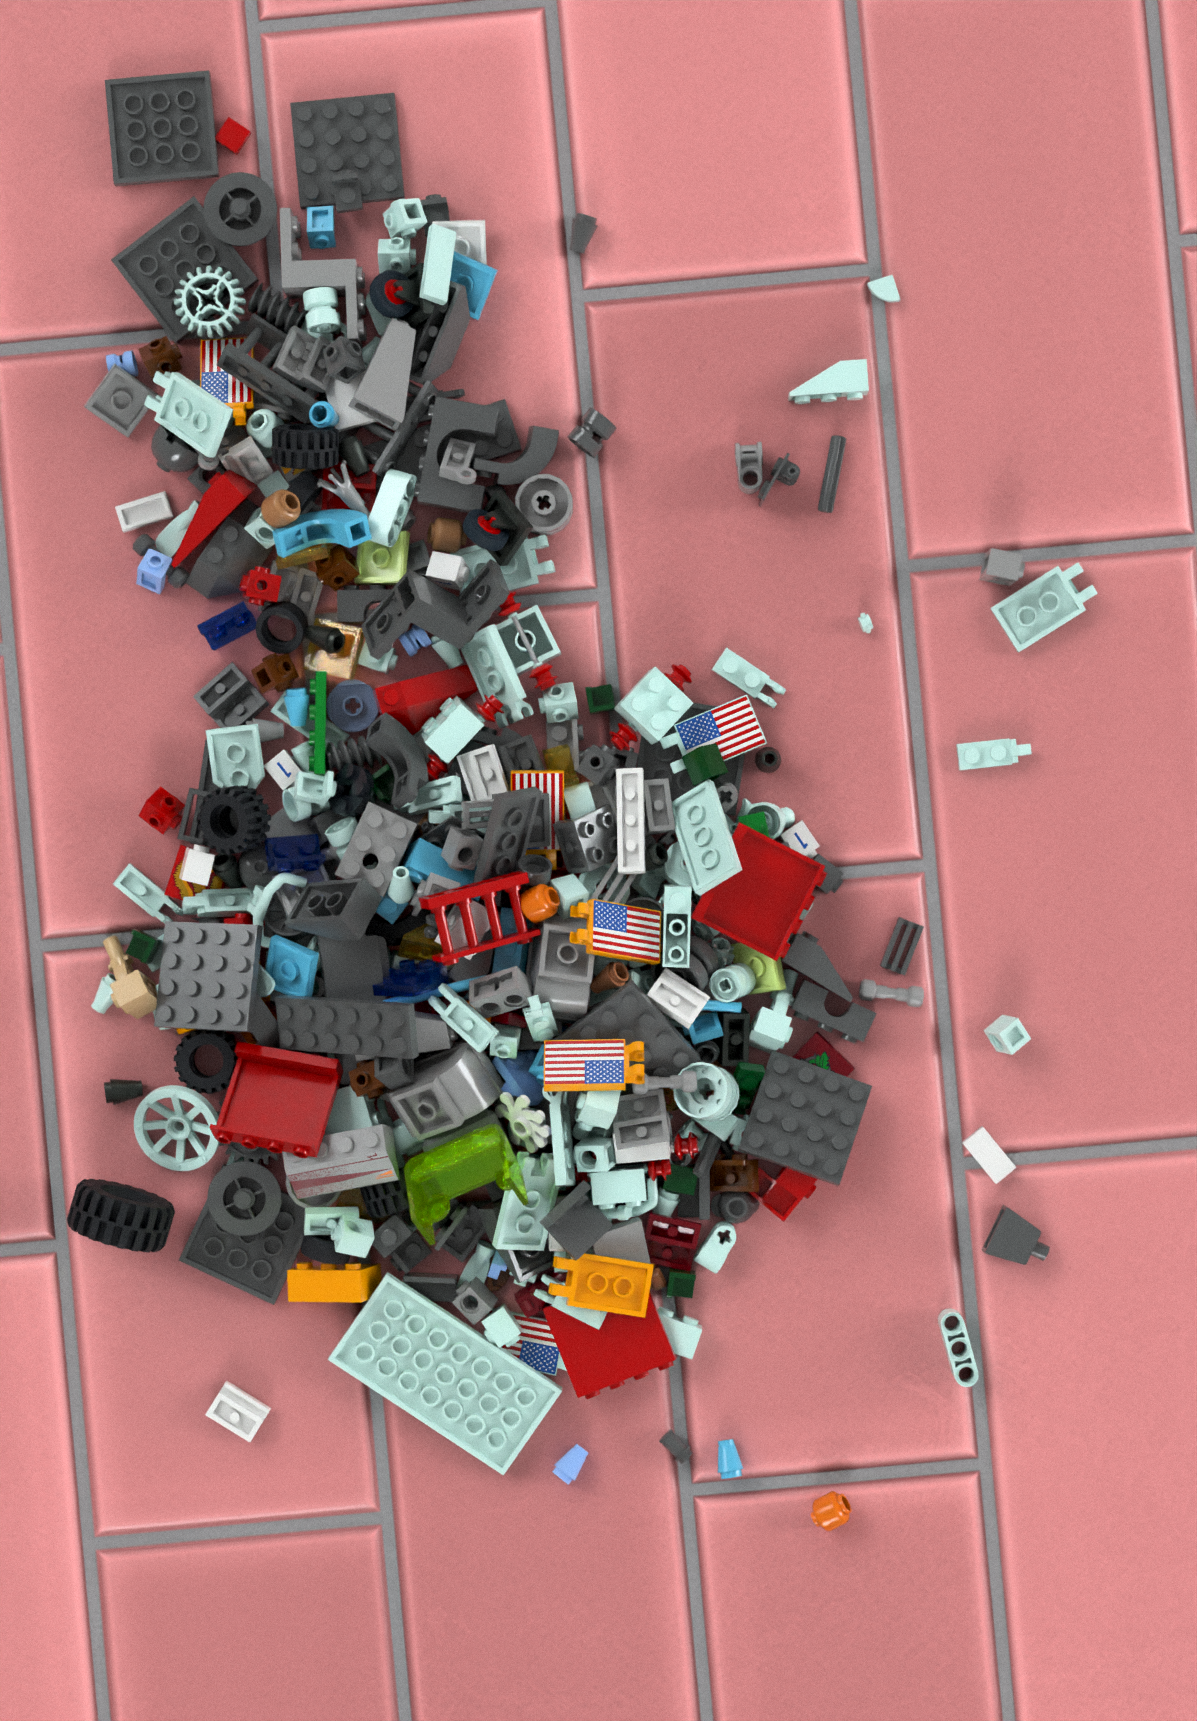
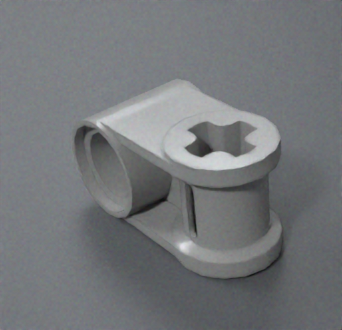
M757 442L756 445H740L735 443L738 486L745 494L756 493L762 483V442ZM749 474L757 478V483L748 486L744 483L743 477Z

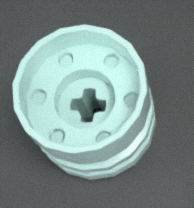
M705 1062L692 1063L683 1068L678 1075H681L683 1071L694 1070L696 1072L697 1090L695 1092H683L681 1089H673L674 1099L679 1109L688 1116L709 1122L721 1121L733 1112L738 1103L739 1088L732 1074L723 1068ZM714 1090V1095L706 1096L707 1092Z

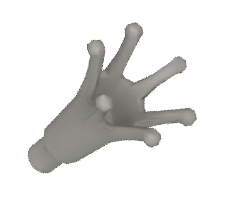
M343 460L341 470L344 480L337 474L335 468H331L330 471L333 475L329 474L328 478L335 485L320 478L317 486L330 490L339 496L351 510L366 514L368 519L370 512L365 507L364 500L353 486L347 471V462Z

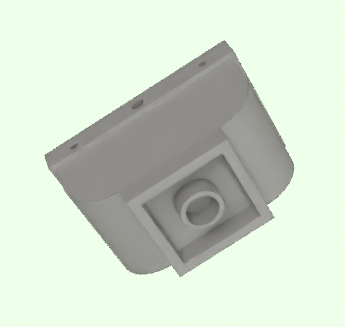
M558 913L540 923L532 922V928L540 929L541 935L532 937L533 941L529 943L525 975L532 981V996L538 995L541 1004L549 1002L555 1021L574 1024L588 1013L587 1008L590 1004V985L592 983L595 955L586 953V945L570 943V932H577V929H586L587 919L573 917L562 919ZM530 1005L522 1007L520 1016L525 1017L523 1009L530 1007Z
M465 1039L455 1042L450 1049L435 1050L414 1058V1084L391 1090L387 1088L383 1092L411 1136L417 1137L418 1141L461 1126L464 1120L489 1107L497 1098H500V1095L503 1093L501 1088L505 1083L484 1050L479 1053Z

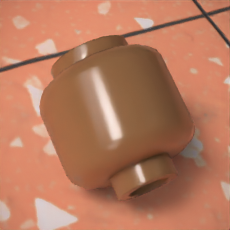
M277 490L262 502V516L274 528L285 527L300 516V501L295 494L288 490Z
M438 517L434 523L430 522L427 542L431 544L435 551L456 553L461 545L466 544L467 535L463 530L460 520Z

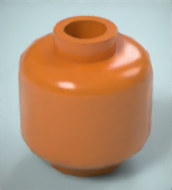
M538 884L524 891L520 896L521 908L525 919L528 918L533 923H540L554 916L560 905V899L556 890L545 884Z
M831 1491L813 1502L811 1518L817 1527L821 1526L824 1530L832 1531L849 1521V1513L852 1512V1509L844 1494Z

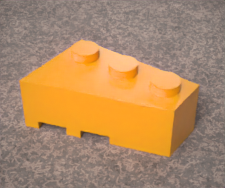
M299 1262L297 1267L287 1270L288 1302L361 1303L367 1301L382 1280L381 1263L361 1264L360 1262L345 1263V1265L321 1263V1266H313L312 1262Z

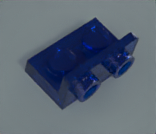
M242 601L197 625L201 635L207 639L211 649L216 651L256 630L257 621L248 604Z
M318 834L266 838L264 841L269 872L278 871L279 874L283 872L291 873L294 869H304L305 872L318 870L326 861V855L321 854Z

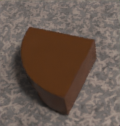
M508 1267L506 1272L500 1271L497 1280L487 1277L488 1289L491 1292L499 1290L507 1283L510 1277Z

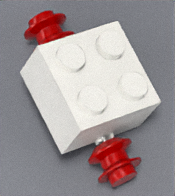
M667 1111L671 1141L617 1150L614 1129L612 1133L617 1164L670 1159L671 1152H675L680 1160H682L684 1154H690L691 1158L694 1159V1153L699 1152L697 1137H692L691 1132H689L687 1138H682L678 1133L673 1142L669 1111ZM591 1151L592 1158L597 1159L595 1153Z

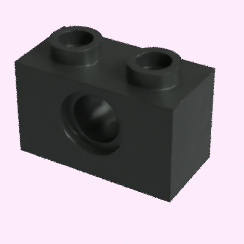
M744 1007L741 1008V1013L717 1011L724 1035L716 1038L720 1051L717 1058L718 1062L722 1066H737L738 1062L748 1063L750 1013Z

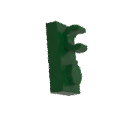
M738 1062L733 1074L739 1088V1099L734 1109L735 1114L745 1115V1109H749L764 1077V1065Z

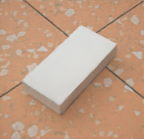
M165 491L115 507L124 533L174 517Z
M983 1126L962 1142L995 1184L1016 1168Z

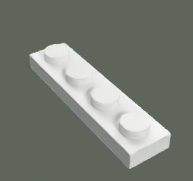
M643 768L616 769L619 875L646 873Z

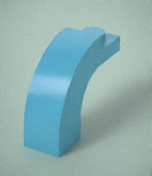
M329 509L303 514L291 524L272 531L277 554L283 558L318 544L337 543L351 548L372 539L367 515L350 509Z

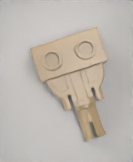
M117 936L106 938L103 941V945L110 958L108 969L114 973L116 979L115 982L110 984L113 991L111 999L117 1008L121 1007L126 1014H130L136 1019L156 1010V983L138 969L134 971L131 965L134 961L129 955L124 953Z

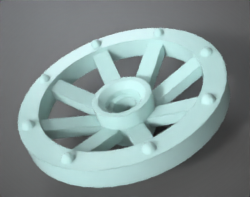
M169 1085L157 1088L142 1100L135 1112L134 1132L141 1149L151 1160L167 1169L175 1171L197 1169L213 1157L220 1145V1142L214 1138L209 1128L210 1124H217L219 1117L216 1110L204 1096L187 1087ZM171 1098L174 1111L157 1100ZM181 1099L193 1104L194 1107L189 1112L184 1111ZM149 1107L167 1119L146 1121ZM201 1112L208 1125L195 1122L193 1118ZM165 1129L166 1134L154 1145L147 1130ZM194 1131L210 1135L207 1149ZM186 1138H188L199 1156L185 1159ZM171 1139L177 1140L176 1158L161 1151Z

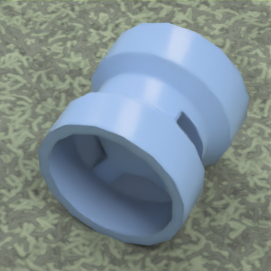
M133 350L126 351L119 356L116 354L106 355L108 371L115 363L133 377L138 376V367Z
M415 624L412 625L409 631L398 637L410 657L417 654L418 649L421 647L426 648L433 644L425 630Z

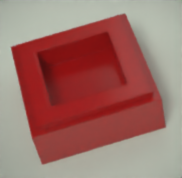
M228 117L215 136L216 142L238 155L250 137L251 132Z

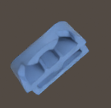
M536 1050L517 1052L516 1059L495 1056L492 1063L506 1081L501 1090L509 1092L512 1097L514 1095L517 1097L526 1095L530 1099L529 1106L540 1104L545 1098L542 1093L544 1086L536 1081V1077L528 1072L537 1055Z

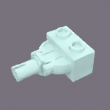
M790 969L783 970L786 989L771 992L770 998L773 1001L770 1009L762 1006L752 1019L749 1028V1046L770 1054L772 1050L782 1049L785 1042L788 1043L793 1028L790 1027L792 1018L786 1016L788 1005H793L795 1001L792 993L798 973Z
M621 1090L580 1092L576 1103L575 1120L577 1122L573 1128L572 1135L576 1139L582 1140L587 1137L593 1127L599 1126L609 1129L617 1112Z

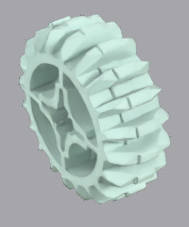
M211 266L206 267V273H203L201 268L197 267V276L194 277L191 272L187 273L190 279L188 283L185 280H180L179 283L184 287V290H175L176 295L182 297L174 300V304L180 307L175 312L177 316H183L180 322L182 325L189 324L188 330L191 333L197 329V335L202 337L207 330L208 337L213 338L214 331L217 330L219 336L222 337L224 336L222 328L226 327L229 332L233 331L230 323L233 321L235 324H239L240 320L236 317V314L244 315L245 313L241 307H238L246 304V300L240 297L244 294L243 288H237L240 284L238 279L231 280V272L228 271L222 276L223 270L221 267H217L215 273H213ZM205 283H217V285H213L208 290L198 288ZM225 288L230 293V306L228 309L221 304V298L224 295L222 292ZM192 295L199 300L195 316H192L190 311ZM202 297L209 300L213 299L218 307L211 304L207 305ZM211 314H218L222 316L220 319L215 321H202L203 319H207Z

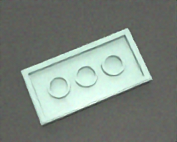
M707 779L672 801L675 832L694 892L702 895L742 871L714 782Z

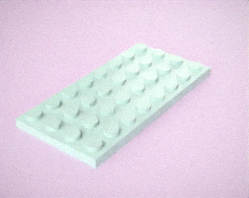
M389 1272L385 1274L328 1358L330 1362L502 1475L506 1473L563 1390L561 1386L502 1347L499 1348L496 1343H490L484 1335Z

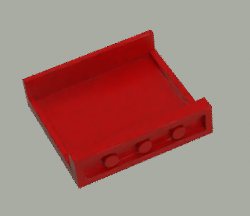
M739 822L732 835V839L742 871L702 894L691 918L775 961L779 957L784 959L791 944L787 943L791 933L796 935L803 920L799 919L803 909L807 911L810 909L815 899V896L811 894L816 885L821 887L827 875L823 871L825 865Z
M237 1042L235 1053L238 1060L217 1124H210L209 1127L214 1138L224 1144L235 1142L251 1149L262 1147L267 1148V1150L273 1153H282L284 1151L300 1158H307L308 1156L317 1158L343 1074L339 1059Z
M650 1291L645 1318L608 1312L599 1330L552 1307V1304H548L543 1308L544 1315L577 1398L585 1396L586 1399L593 1398L601 1394L600 1389L608 1386L610 1390L616 1389L625 1384L624 1380L631 1377L639 1380L648 1376L649 1370L657 1367L659 1371L667 1369L674 1365L673 1361L678 1357L673 1351Z

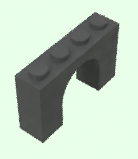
M436 397L435 404L430 403L428 419H432L431 428L425 430L423 445H427L426 455H421L418 468L419 471H422L421 481H416L414 488V497H418L417 502L419 504L469 513L474 509H482L486 490L485 486L462 484L458 481L440 477L438 456L443 443L455 434L471 433L495 438L500 413L499 408Z

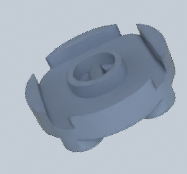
M355 679L339 683L327 698L326 708L331 721L337 727L347 732H360L367 729L379 714L372 687ZM351 699H355L356 703H360V708L356 709V713L353 714L350 709H346V704H349Z

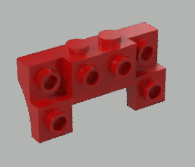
M758 1166L759 1191L748 1193L784 1222L803 1197L808 1199L817 1188L814 1183L818 1179L783 1167L777 1176L773 1178Z

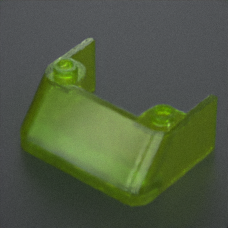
M498 1124L486 1125L411 1158L404 1167L411 1220L430 1246L435 1244L432 1224L447 1216L450 1211L449 1200L496 1180L498 1186L504 1191L513 1190L523 1206L529 1204L522 1170L506 1134Z

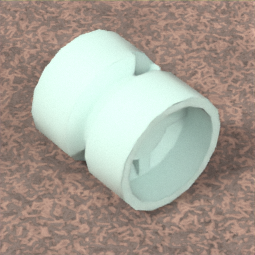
M318 287L303 293L304 309L309 312L305 316L309 333L327 334L341 328L340 313L335 311L338 307L336 289Z
M295 786L283 791V806L287 816L293 822L309 818L311 815L322 814L331 809L329 801L325 805L295 800Z
M355 817L343 818L331 825L325 832L332 847H338L336 853L340 860H342L358 825Z
M735 963L714 972L710 978L709 987L716 999L727 1003L751 993L755 987L756 978L753 970L748 965Z

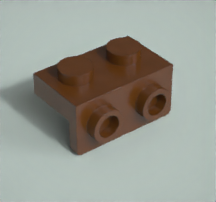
M717 1154L710 1169V1191H759L758 1159H748V1154H732V1159H726V1154Z

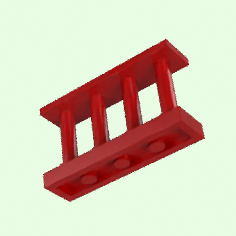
M515 871L419 897L420 907L431 910V913L435 915L443 950L442 953L432 955L433 961L441 962L443 966L458 963V958L514 942H517V945L530 943L533 941L532 937L541 935L540 929L527 928L525 915L521 908L519 890L522 884L529 883L527 872ZM504 889L506 893H509L517 932L507 935L502 933L494 898L497 896V891ZM478 896L484 899L492 933V939L478 942L470 908L471 898ZM456 903V906L460 908L468 944L457 949H453L445 910H447L446 905Z

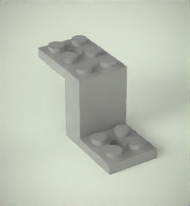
M280 208L283 291L287 297L294 299L303 298V293L313 288L330 287L336 289L337 297H346L347 339L357 342L362 349V341H367V327L364 325V319L362 320V315H366V300L363 297V293H361V289L365 288V273L362 267L358 266L356 259L302 260V251L297 242V238H301V223L298 222V217L293 215L291 208Z
M378 796L375 803L368 802L335 875L343 879L365 878L376 892L384 897L391 882L393 870L399 866L410 843L416 841L419 834L418 830L421 826L418 823L426 813L419 815H410L409 812L401 813L398 810H394L392 804L389 805L382 802ZM372 853L377 856L378 865L374 869H367L363 864V859L367 854Z

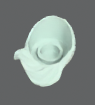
M744 798L736 818V824L738 825V817L764 812L769 837L775 839L782 834L784 828H789L794 824L795 814L788 807L780 809L777 805L768 802L751 804L748 799Z

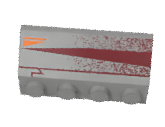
M383 1124L324 1135L317 1158L311 1156L300 1158L292 1153L282 1151L285 1172L298 1199L400 1180L393 1128Z

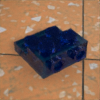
M414 959L399 961V966L389 969L390 976L384 977L383 982L372 986L374 996L415 997L438 989L442 983L449 984L447 965L443 966V963L435 964L433 960H424L415 963Z

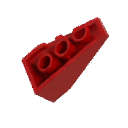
M230 469L223 475L217 472L208 481L211 487L204 493L171 563L174 568L185 560L226 517L258 488L255 483Z
M463 665L374 689L373 695L380 716L386 712L399 721L411 735H414L422 729V726L430 717L435 719L440 714V707L448 698L453 700L457 695L460 699L465 700L478 691V687L468 665Z

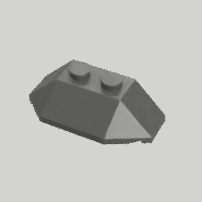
M450 281L447 303L443 306L434 303L433 314L413 328L416 330L409 380L424 385L426 380L432 382L451 368L470 322L465 286Z
M246 499L226 518L198 557L186 584L207 599L243 592L239 590L242 575H246L249 570H254L255 566L261 567L274 549L273 546L266 549L244 529L253 511L258 509L259 506Z

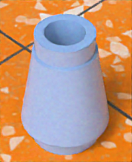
M575 1444L554 1464L556 1467L552 1472L569 1485L572 1480H576L589 1453L578 1444Z

